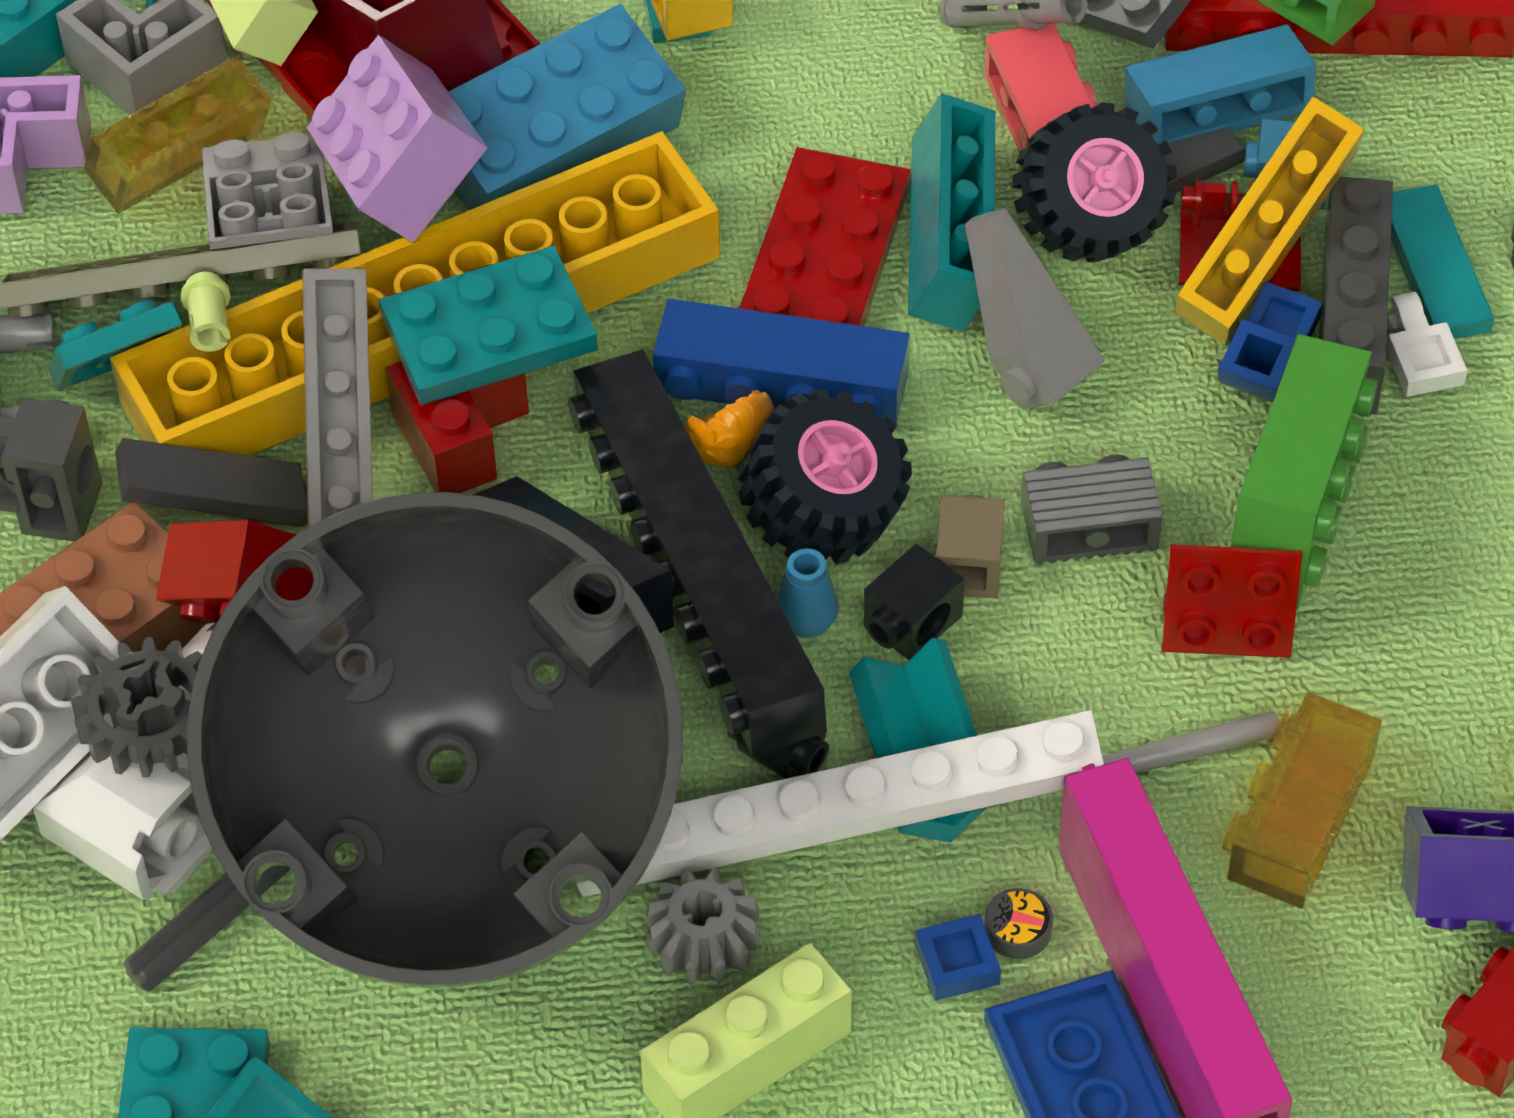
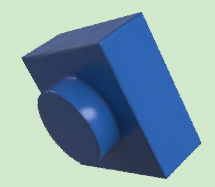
M980 914L915 930L914 945L934 1001L1000 985L1001 969Z

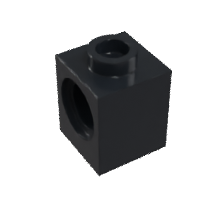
M916 543L864 588V627L872 639L880 646L887 649L893 648L910 661L931 638H939L963 616L964 578Z

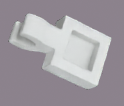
M1416 292L1392 296L1391 302L1396 314H1391L1387 317L1391 334L1388 335L1386 352L1405 397L1464 385L1468 370L1447 322L1429 326L1421 300Z

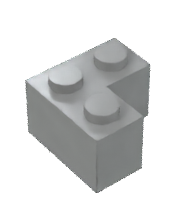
M77 0L56 14L66 63L137 123H140L228 64L222 24L215 10L202 0H160L140 14L135 13L121 0Z

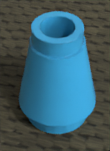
M808 548L797 550L790 555L777 596V601L795 635L802 638H812L823 634L835 621L839 612V604L826 566V560L820 552Z

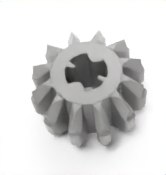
M713 867L705 879L696 880L695 876L686 868L681 876V886L662 881L661 887L658 890V901L649 902V907L646 910V925L650 928L646 933L648 948L652 955H661V966L665 969L667 975L685 968L686 979L692 986L701 973L710 972L711 976L721 984L725 977V966L744 971L745 965L749 961L748 951L757 950V945L760 942V927L756 923L759 920V906L755 901V897L745 896V886L741 883L739 877L721 884L720 874Z

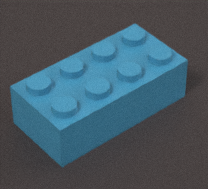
M620 3L449 91L451 97L488 147L455 189V192L468 210H471L661 131L666 134L679 127L686 89Z

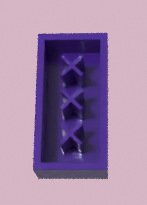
M1406 806L1401 885L1416 918H1425L1426 925L1440 929H1462L1467 927V920L1495 921V928L1514 932V811Z

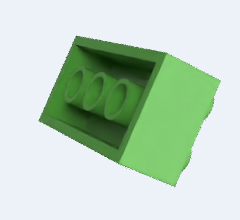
M1298 334L1242 486L1230 546L1302 550L1296 609H1299L1306 585L1319 586L1328 549L1319 546L1321 542L1333 544L1342 507L1337 506V502L1345 504L1347 502L1355 472V467L1350 466L1351 461L1360 463L1369 427L1364 426L1365 420L1360 419L1359 415L1369 417L1378 384L1377 379L1367 377L1372 355L1371 351Z

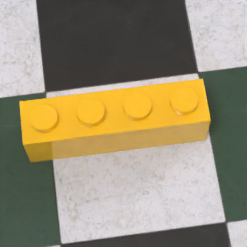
M1312 97L1178 293L1174 313L1226 346L1237 330L1241 320L1245 318L1256 302L1265 281H1270L1359 150L1365 129L1320 100Z

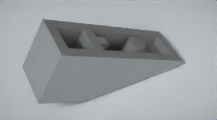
M1006 208L975 216L965 223L990 361L1001 376V384L1005 392L1014 401L1018 402L1023 410L1054 404L1105 360Z

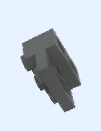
M22 398L16 417L0 414V510L16 513L21 534L75 542L86 533L103 484L85 407L72 405L62 400L43 401Z

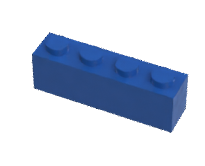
M668 298L653 351V369L667 395L682 400L697 399L733 404L735 400L741 397H748L752 391L759 390L760 393H768L772 405L776 409L780 404L785 406L790 397L802 393L808 399L813 390H827L830 398H836L839 391L852 394V402L862 406L865 400L877 407L873 413L880 420L888 417L897 427L909 373L910 333Z

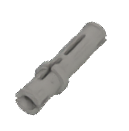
M942 0L940 14L943 22L950 28L1019 24L1024 29L1038 30L1044 28L1048 23H1079L1085 17L1088 3L1087 0ZM1039 3L1040 7L1039 9H1029L1028 5ZM1017 4L1018 9L1009 10L1007 6ZM997 5V10L987 11V6Z

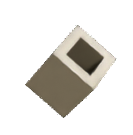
M941 495L936 558L964 578V596L998 599L1005 499L984 498L978 495Z

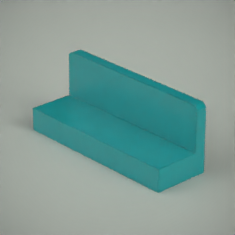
M931 638L905 666L863 657L849 672L875 758L977 736L945 640ZM987 807L903 825L897 828L901 834L952 842Z

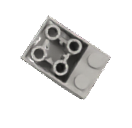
M287 132L274 139L250 142L234 139L220 142L216 146L201 148L210 250L333 234V220L324 155L310 134Z

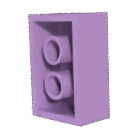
M377 35L367 49L360 51L354 57L349 66L347 76L331 96L324 98L318 104L313 113L312 121L307 126L308 132L356 207L413 243L488 148L434 71L380 35Z

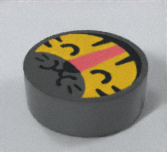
M1014 888L997 894L989 902L985 912L984 926L991 945L996 952L1009 958L1024 959L1039 954L1048 945L1052 935L1053 913L1050 905L1041 895L1028 889Z

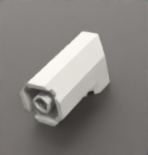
M215 622L206 624L182 649L184 658L196 651L203 655L215 627ZM179 685L178 688L184 690L185 699L190 700V693L183 686ZM89 751L33 807L42 836L142 900L154 898L151 889H155L163 895L175 893L209 856L212 849L200 822L191 789L187 754L184 752L176 756L178 761L177 771L171 773L163 762L154 763L150 777H142L139 764L131 763L128 769L120 775L114 771L111 756L106 760L96 763Z

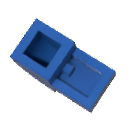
M1265 281L1248 319L1241 320L1218 368L1219 383L1273 402L1298 334L1312 337L1322 315L1323 302Z

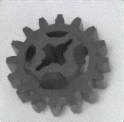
M146 637L142 644V651L132 652L125 642L119 643V658L110 661L108 658L98 655L94 658L98 675L80 674L77 679L81 695L73 697L71 705L76 719L74 722L81 745L89 744L92 759L96 763L106 760L111 756L114 771L120 775L128 769L131 763L139 764L142 777H150L154 763L163 762L171 773L178 770L176 756L183 752L187 754V722L190 700L185 699L184 690L178 687L179 685L183 686L191 695L202 654L196 651L184 658L180 641L173 640L164 651L156 650L153 637ZM104 713L110 714L112 724L117 726L116 729L112 728L104 720Z

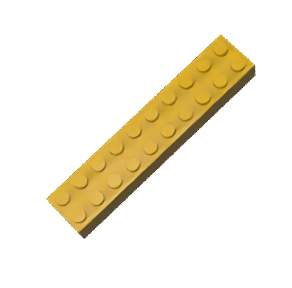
M663 131L429 226L421 232L414 243L402 237L327 268L366 269L370 405L389 397L385 367L401 361L380 315L378 299L555 246L588 314L720 258L719 209ZM302 279L227 309V321L231 338L227 339L228 344L220 350L207 352L196 349L190 341L189 334L191 330L190 325L110 357L120 405L141 441L251 456L306 432Z

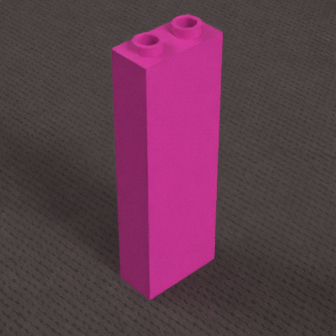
M1129 758L1108 764L1104 763V765L1095 767L1094 763L1082 767L1083 771L1065 776L1058 850L1181 1118H1289L1293 1099Z

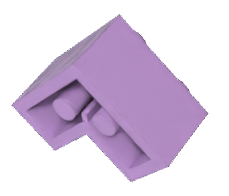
M81 75L0 78V214L24 213L28 169L87 167L91 121Z

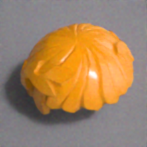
M754 390L748 397H741L735 400V403L726 405L724 409L715 414L706 415L702 420L690 416L687 419V425L684 427L704 464L707 463L717 467H731L745 460V455L775 408L768 393H760L759 390Z

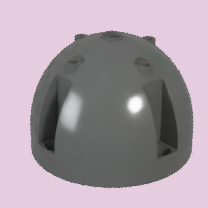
M451 492L411 493L384 497L350 507L307 528L271 554L247 578L228 603L214 627L199 662L191 692L187 722V760L191 789L200 822L220 864L248 903L283 935L304 950L333 966L365 978L395 985L422 988L462 987L492 982L522 973L553 959L576 945L600 926L627 898L645 873L660 845L672 813L679 784L683 750L682 711L678 685L668 651L646 607L620 572L596 549L577 535L538 513L496 499ZM294 567L307 569L313 574L314 581L312 589L305 597L300 600L289 601L282 599L276 594L277 579L282 572ZM589 581L604 582L613 590L615 601L610 609L602 614L593 615L585 613L574 600L580 586ZM357 655L365 656L369 660V665L364 673L354 676L346 672V663L351 657ZM542 664H551L557 668L559 674L554 682L542 684L534 678V671ZM445 750L457 751L467 761L465 774L460 780L452 784L438 783L430 775L429 768L435 755ZM344 843H352L358 848V856L355 862L347 866L337 864L335 861L337 848ZM535 851L545 853L550 861L536 874L526 870L524 862L528 854ZM272 866H287L295 874L296 886L293 894L282 903L271 904L264 902L258 891L260 876ZM584 878L591 880L601 891L602 899L600 906L589 916H572L560 904L562 889L573 879Z

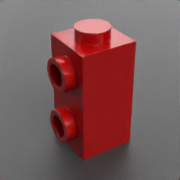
M1500 947L1492 955L1480 976V982L1483 985L1472 998L1465 993L1461 994L1447 1012L1441 1028L1448 1032L1441 1059L1448 1063L1462 1080L1473 1086H1483L1499 1098L1514 1080V947L1510 951Z

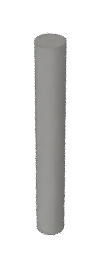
M1269 711L1102 755L1105 764L1129 758L1137 774L1278 737L1281 735V727L1276 713Z

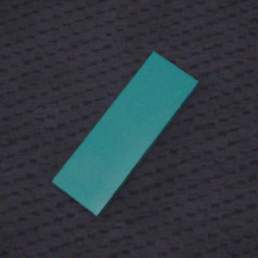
M1438 184L1393 192L1391 241L1412 292H1416L1421 300L1429 326L1447 322L1454 339L1491 333L1494 317Z

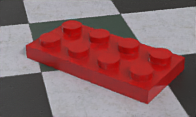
M796 147L739 309L864 326L911 185V169Z

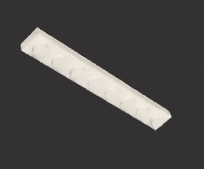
M1092 710L673 804L671 817L660 845L645 873L636 885L683 875L686 868L691 873L713 867L716 868L1064 790L1065 776L1083 771L1082 767L1094 763L1095 767L1104 765ZM584 878L576 879V884L582 897L601 893L598 886L591 880Z

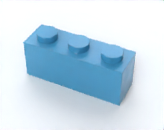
M1287 24L1125 66V108L1128 107L1139 112L1135 123L1138 125L1150 120L1159 129L1152 135L1157 144L1166 140L1169 143L1225 127L1234 132L1261 125L1262 119L1280 120L1301 114L1311 98L1315 97L1316 63Z

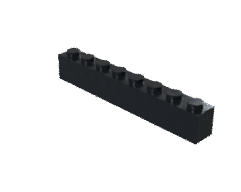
M638 350L573 370L576 396L568 398V406L574 426L579 434L588 432L590 436L588 439L589 450L597 472L599 474L609 473L611 477L609 479V487L614 505L620 515L629 513L632 519L630 521V529L636 549L647 556L650 555L653 560L671 570V576L675 585L673 601L676 606L674 607V617L679 634L685 644L694 642L699 651L696 652V659L701 677L708 689L718 688L721 694L719 697L720 710L731 735L741 733L752 757L827 733L824 687L644 350Z

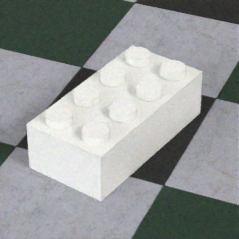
M66 586L44 593L0 636V841L90 751L89 744L81 745L74 722L76 719L71 700L73 697L81 695L77 679L80 674L98 675L94 658L98 655L106 657L110 661L119 658L118 644L120 642ZM104 713V720L113 728L115 725L112 724L110 714Z

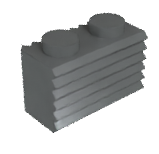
M1116 454L1106 456L1097 463L1067 466L1061 462H1048L1040 465L1033 471L1022 473L1021 506L1034 563L1041 565L1048 561L1053 564L1057 560L1066 562L1073 558L1078 561L1082 557L1091 559L1097 555L1103 558L1107 554L1116 556L1122 552L1128 555L1132 551L1141 553L1147 549L1153 552L1159 548L1162 509L1159 505L1157 489L1152 477V469L1148 457L1129 459L1124 455Z

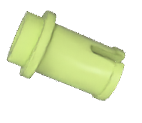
M199 272L189 277L180 294L182 305L189 312L190 341L196 349L207 352L224 348L228 344L227 339L231 338L226 313V306L229 304L231 297L228 285L217 274L212 272Z

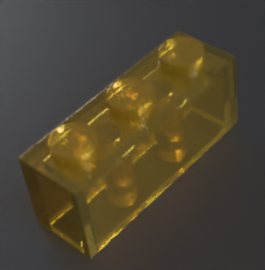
M236 55L93 135L90 140L84 170L115 211L120 214L203 166L201 148L216 146L226 140L235 139L246 142L262 133L272 100L242 60Z
M1310 692L1306 693L1296 715L1285 712L1272 744V749L1278 750L1271 765L1265 762L1259 764L1250 784L1247 798L1253 800V803L1247 815L1236 812L1227 829L1222 845V850L1231 853L1227 880L1303 909L1375 757L1382 723L1381 719Z

